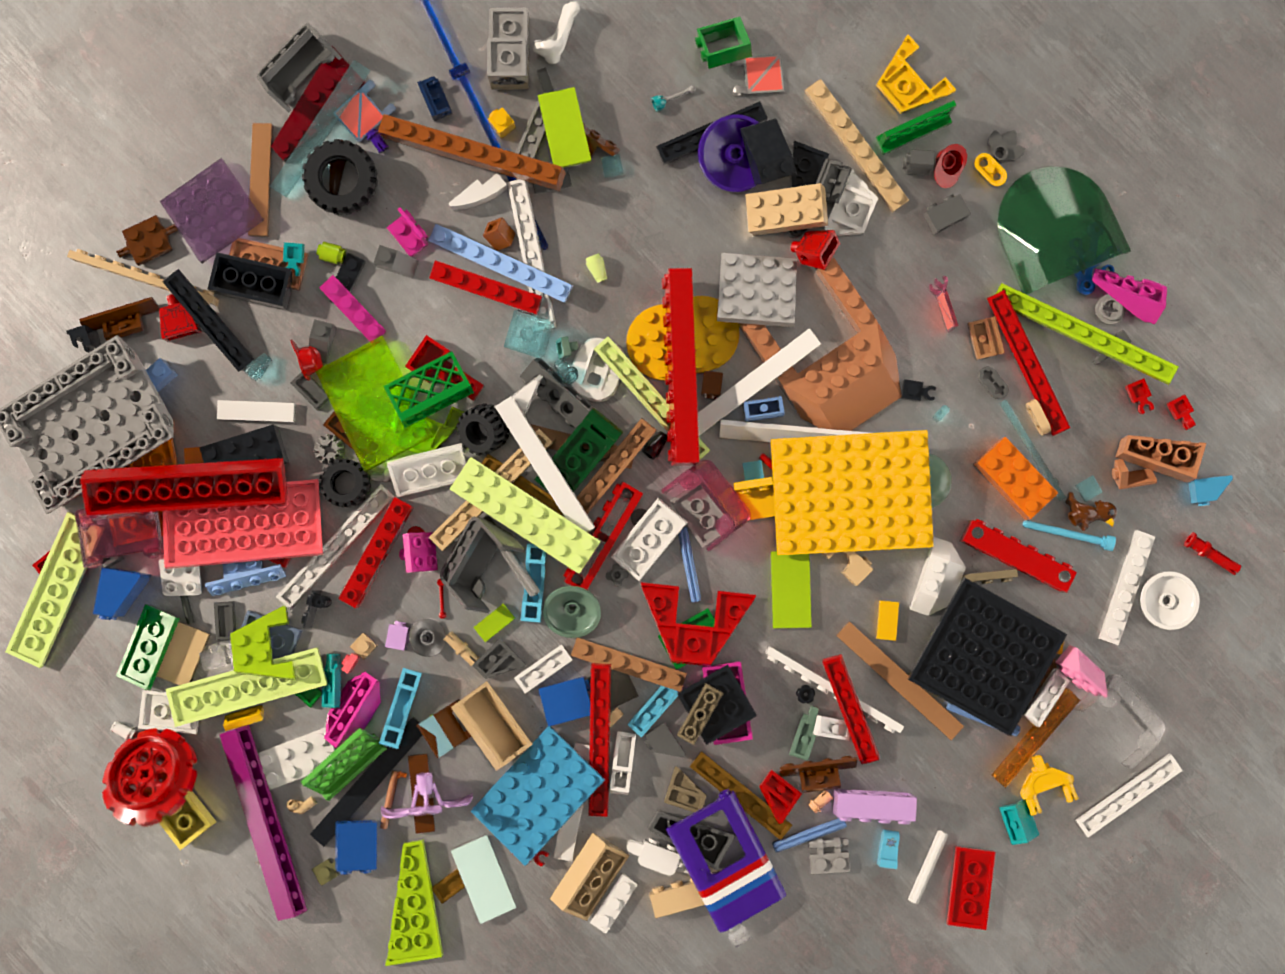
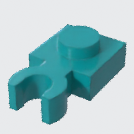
M284 242L283 262H288L286 268L295 269V276H300L301 269L298 263H304L305 244Z

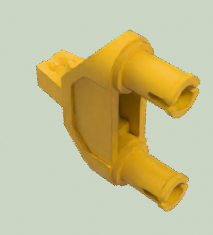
M1039 754L1031 757L1034 767L1031 768L1032 772L1029 773L1020 791L1021 798L1026 800L1031 816L1037 815L1036 812L1038 814L1042 813L1037 795L1046 790L1062 786L1067 802L1079 799L1073 785V775L1050 767L1048 762L1044 763L1042 756Z

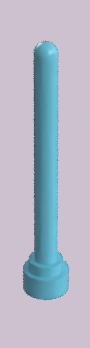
M1028 520L1023 522L1025 528L1098 544L1104 550L1111 552L1114 550L1116 543L1115 536L1098 537Z

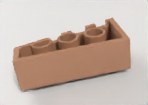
M1128 435L1120 440L1115 458L1123 459L1132 464L1188 483L1197 478L1206 443Z

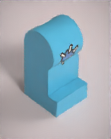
M882 831L877 859L879 867L897 869L900 839L898 831Z

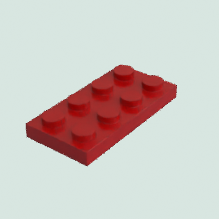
M961 846L955 847L947 925L987 930L995 851Z

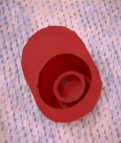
M951 144L937 154L934 178L936 183L942 188L954 186L967 163V152L962 145Z
M291 339L290 341L297 355L302 374L309 381L310 375L317 372L323 366L321 355L316 348L311 346L298 348Z

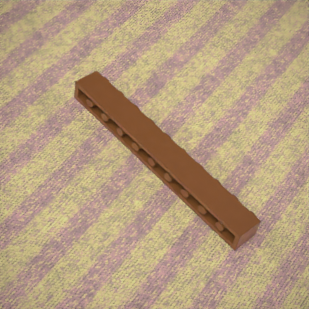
M386 114L383 115L378 129V133L386 140L560 191L566 175L561 166Z

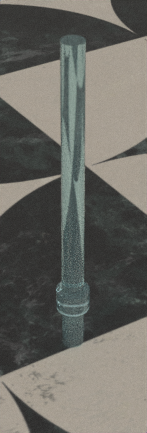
M1007 400L999 403L1045 479L1058 492L1056 497L1059 501L1065 499L1066 496L1058 485L1060 484L1059 481L1051 474Z

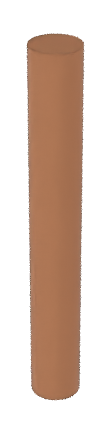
M392 770L385 808L392 809L399 771ZM382 816L381 829L388 828L390 818Z

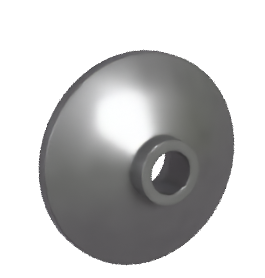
M425 618L418 620L409 631L410 646L420 656H435L445 645L443 640L445 638L444 629L433 619ZM423 635L427 637L426 642H424L422 639Z

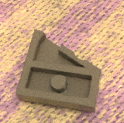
M675 766L664 803L695 813L703 808L707 795L679 767Z

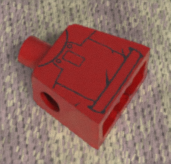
M835 230L808 231L804 234L801 241L792 242L791 251L797 254L801 264L825 270L838 249L840 242Z
M173 294L167 295L168 306L159 309L162 339L168 342L201 333V327Z

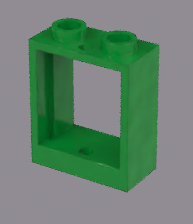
M740 16L697 29L698 37H695V43L698 49L701 48L702 62H706L708 69L752 57L751 42ZM736 35L739 45L709 53L706 43Z

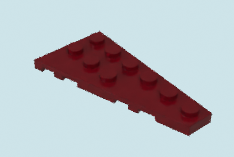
M335 57L330 63L320 64L272 143L271 148L284 162L337 118L333 113L364 86L365 82L343 57L340 60Z

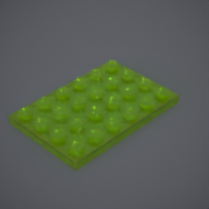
M383 335L323 366L316 372L365 472L434 437L425 418L405 428L383 386L404 375ZM396 386L390 389L393 395L400 396L402 387ZM406 389L403 397L412 399L414 395L410 389ZM402 401L399 407L400 411L403 412L409 409L411 403Z

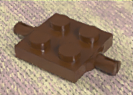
M155 215L123 230L122 233L126 240V247L116 252L119 258L131 254L135 263L140 266L172 251L169 235L179 231L176 224L167 228L163 227L159 217Z

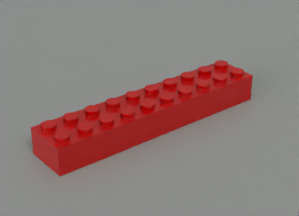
M669 268L661 280L662 289H665L664 297H662V307L666 308L665 316H663V327H666L667 331L666 335H664V347H667V353L664 355V364L668 366V371L665 373V384L669 385V390L666 392V404H669L666 420L667 423H670V429L667 431V441L671 442V448L668 450V461H671V466H690L699 463L692 268Z
M283 458L85 470L80 479L86 516L286 503L288 494Z

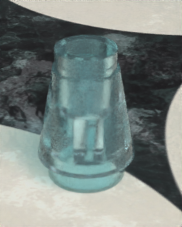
M263 353L248 364L244 372L252 380L257 381L258 378H262L272 359Z
M563 359L555 362L554 367L562 382L572 384L578 379L577 368Z

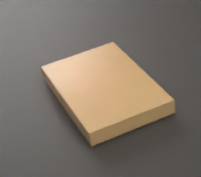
M178 622L157 677L177 685L190 683L210 634Z

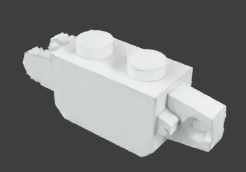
M654 838L644 839L643 842L629 840L626 845L628 852L638 856L641 866L669 876L675 874V871L688 873L673 845L668 844L667 847L660 845V841Z

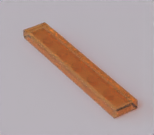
M1066 687L1040 727L1033 725L991 776L1006 788L1079 703L1080 699Z

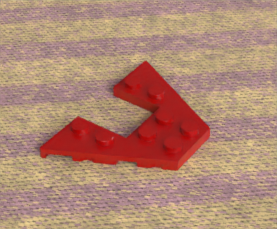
M641 582V589L672 663L711 667L756 598V595L717 591L714 627L676 623L679 586Z

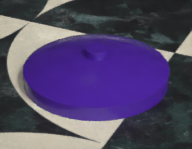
M739 114L721 117L706 128L698 146L700 168L706 179L721 190L742 192L757 186L754 184L740 131L741 128L759 123L753 118Z

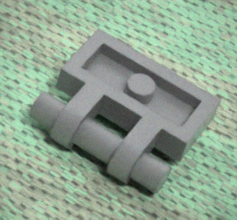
M834 837V839L830 840L816 838V841H809V849L817 848V853L809 854L811 874L850 872L849 852L841 851L842 846H848V838L840 839V837ZM834 847V852L824 853L823 848Z

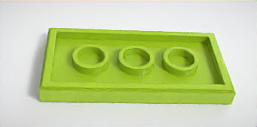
M575 87L538 95L553 164L566 168L592 162Z
M771 551L773 628H811L809 554L777 555V551Z

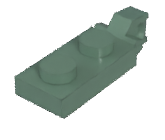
M811 705L808 714L803 713L789 755L808 761L816 735L813 733L819 711L818 707Z

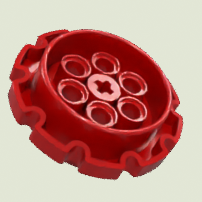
M157 728L138 733L136 739H128L114 753L115 757L112 762L108 763L102 783L107 785L106 789L102 792L103 801L106 808L114 812L113 816L116 819L130 826H135L137 823L142 827H148L162 822L164 815L172 816L186 802L185 796L193 790L197 777V771L193 769V765L197 763V757L193 747L185 742L186 739L170 729H164L161 732Z

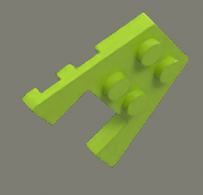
M399 387V396H400L402 387ZM406 389L403 397L412 399L415 391ZM402 401L399 407L400 411L403 412L409 409L411 403ZM452 406L444 424L426 417L407 428L404 427L397 414L393 444L416 454L439 449L457 429L458 419L465 411Z
M282 606L230 633L234 672L296 680L294 663L292 661L273 665L269 628L289 624L286 606Z

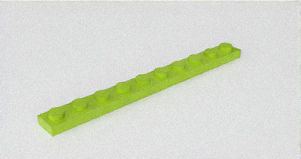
M1003 283L1000 284L996 292L997 294L1003 290L1006 291L1016 313L1167 385L1171 383L1179 367Z

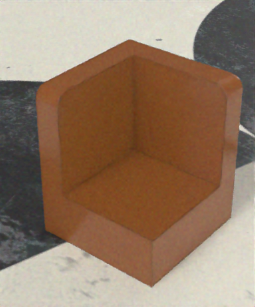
M502 217L489 222L483 234V237L496 251L511 246L515 236L514 230Z

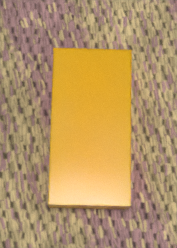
M879 601L876 639L896 641L899 602Z
M262 705L225 715L223 724L225 731L262 721L264 708Z

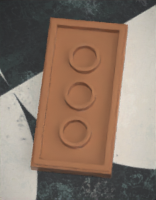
M233 237L229 255L284 268L288 266V262H283L282 247ZM304 252V263H298L301 269L300 276H295V269L292 268L291 289L300 291L308 253Z

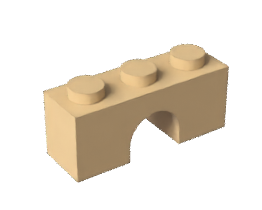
M857 551L840 552L848 560L847 567L841 573L854 586H858L873 570L870 567L872 563L865 556L861 558L856 553ZM837 552L821 554L830 559Z

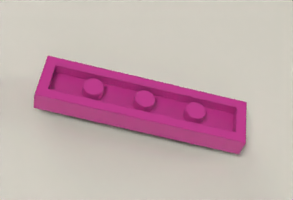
M334 275L319 287L372 344L386 332Z

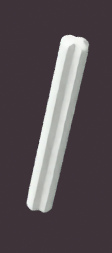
M941 830L937 831L908 897V900L912 903L919 904L948 838V834Z

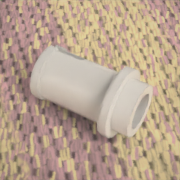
M115 721L110 729L112 733L125 738V741L128 739L134 740L137 736V731L134 727L130 728L119 721Z

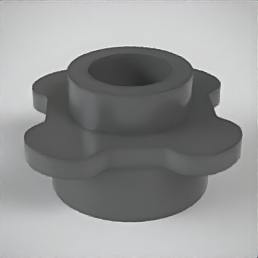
M614 564L612 570L606 573V579L611 580L615 586L619 587L622 585L624 578L628 577L629 573L621 569L619 564Z

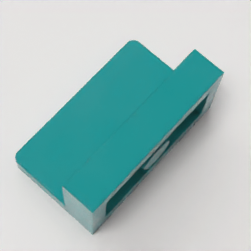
M1025 799L1015 804L1003 805L999 808L1012 845L1028 843L1039 836L1034 817L1030 815Z

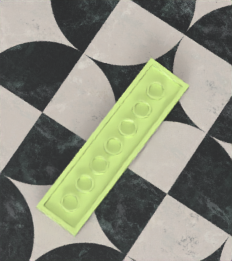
M472 457L469 458L450 487L451 491L578 574L581 573L601 542Z
M67 512L8 644L6 653L38 668L44 666L105 529L104 527L72 512Z
M319 648L273 659V665L292 661L294 663L296 680L241 674L233 670L165 689L175 727L328 685Z

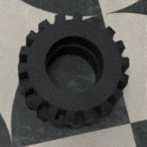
M479 404L464 412L458 419L457 428L459 430L457 435L460 436L459 441L460 443L463 442V447L465 449L468 448L472 454L476 453L478 456L488 455L503 446L509 438L507 433L510 430L493 404ZM479 423L485 427L487 436L480 430Z
M345 458L342 460L336 459L335 462H330L328 467H324L322 470L324 473L320 475L321 483H319V487L322 488V495L331 504L350 508L351 506L359 505V502H363L365 500L364 497L369 494L368 489L369 487L371 488V483H369L370 475L367 474L368 471L360 463ZM343 472H349L355 478L354 489L346 495L340 494L335 487L337 477Z

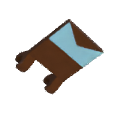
M460 699L417 725L437 759L472 737L467 730L463 731L452 713L451 707L459 702Z

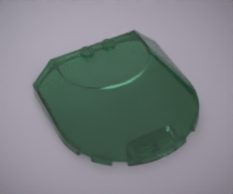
M1058 166L1032 170L1021 176L1011 185L1000 203L997 220L998 236L1020 289L1026 295L1097 264L1131 252L1103 191L1093 180L1076 170Z

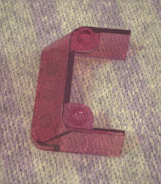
M702 460L661 490L666 495L679 484L687 490H693L701 485L724 515L716 522V530L721 537L706 548L708 552H711L751 519L752 514L748 506L710 460Z

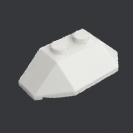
M933 537L934 547L929 548L909 609L927 616L949 605L961 583L966 568L953 544Z

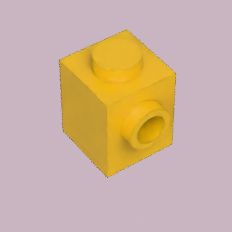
M503 107L499 110L495 109L490 113L488 118L489 125L500 139H503L516 128L515 122Z

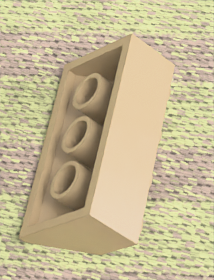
M592 833L550 899L562 911L587 921L630 855L605 838Z

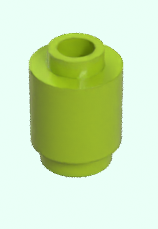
M324 241L322 245H318L316 255L319 256V260L333 264H342L346 256V249L340 245Z

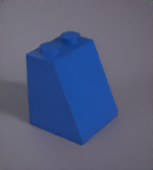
M102 568L93 614L99 615V619L117 620V617H124L151 579V574L117 568Z

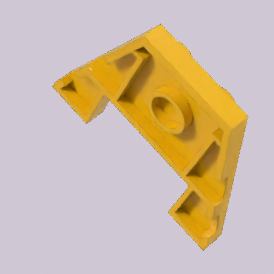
M909 34L905 37L876 85L900 114L951 95L956 91L955 87L946 77L929 89L905 61L919 49V46Z

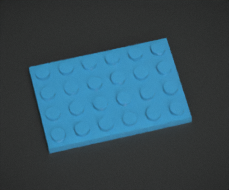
M551 726L547 727L532 743L533 745L518 758L471 810L524 866L528 865L605 781Z

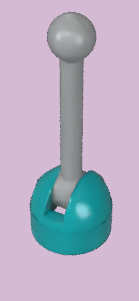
M690 86L687 90L667 98L656 95L651 97L652 105L655 111L658 112L666 107L667 101L687 93H694L696 88Z

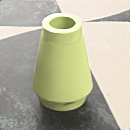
M600 253L586 258V266L597 283L608 279L604 260Z

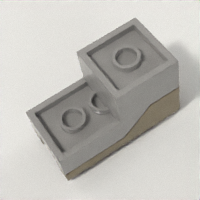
M489 8L487 77L491 90L529 89L528 8Z

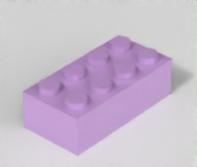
M833 789L832 812L841 821H851V818H857L861 822H871V819H876L880 823H891V820H895L899 824H910V821H916L917 797L911 793Z

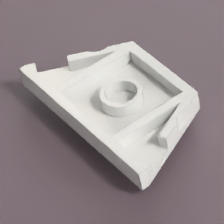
M853 169L839 203H835L828 218V226L824 228V230H835L837 236L863 234L878 200V197L868 189L863 180L859 179Z

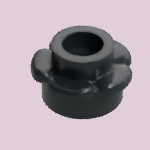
M802 685L796 691L798 701L802 704L811 703L814 700L815 690L810 688L809 685Z

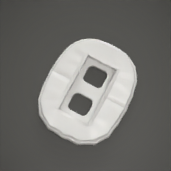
M602 338L588 339L580 346L573 360L569 377L570 385L587 401L595 403L607 401L614 396L621 382L607 364L603 368L594 365V359L598 355L594 348L604 340ZM616 344L617 347L624 353L620 346ZM590 373L601 376L599 385L596 386L587 382Z

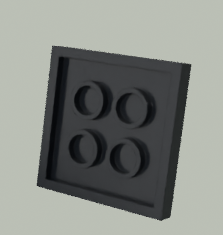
M728 664L677 693L688 714L705 684L723 693L700 734L706 745L757 716ZM698 711L696 714L698 718H702L704 715L702 711Z

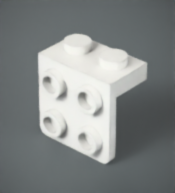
M163 553L159 559L163 594L165 596L200 595L202 586L199 566L165 569Z

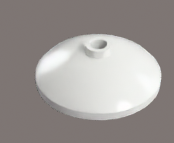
M1162 572L1154 575L1146 582L1141 592L1140 603L1145 617L1153 625L1162 629L1175 630L1188 625L1195 618L1199 609V594L1193 582L1183 574ZM1165 597L1168 598L1167 604H1164L1163 599Z

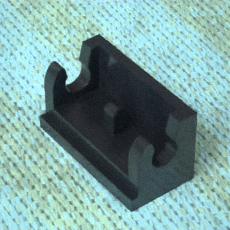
M86 325L66 331L67 335L70 336L72 345L78 348L77 341L81 342L87 353L90 352L89 346L96 349L101 345L97 330Z

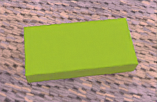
M503 603L473 628L484 642H487L512 622L515 617Z

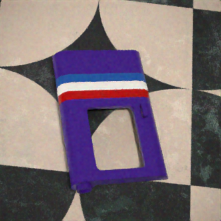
M729 789L718 794L719 797L713 803L666 828L720 933L730 930L787 895L733 790L729 791ZM723 810L745 852V856L718 873L712 874L690 832V827L717 811Z

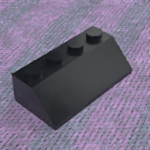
M216 252L207 289L214 294L287 310L291 295L292 269Z

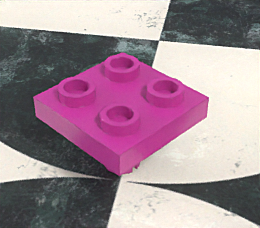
M434 532L403 534L404 548L400 549L399 557L401 560H405L406 573L438 570L436 545L429 538Z

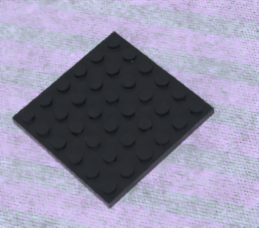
M963 577L907 679L1011 737L1067 634Z

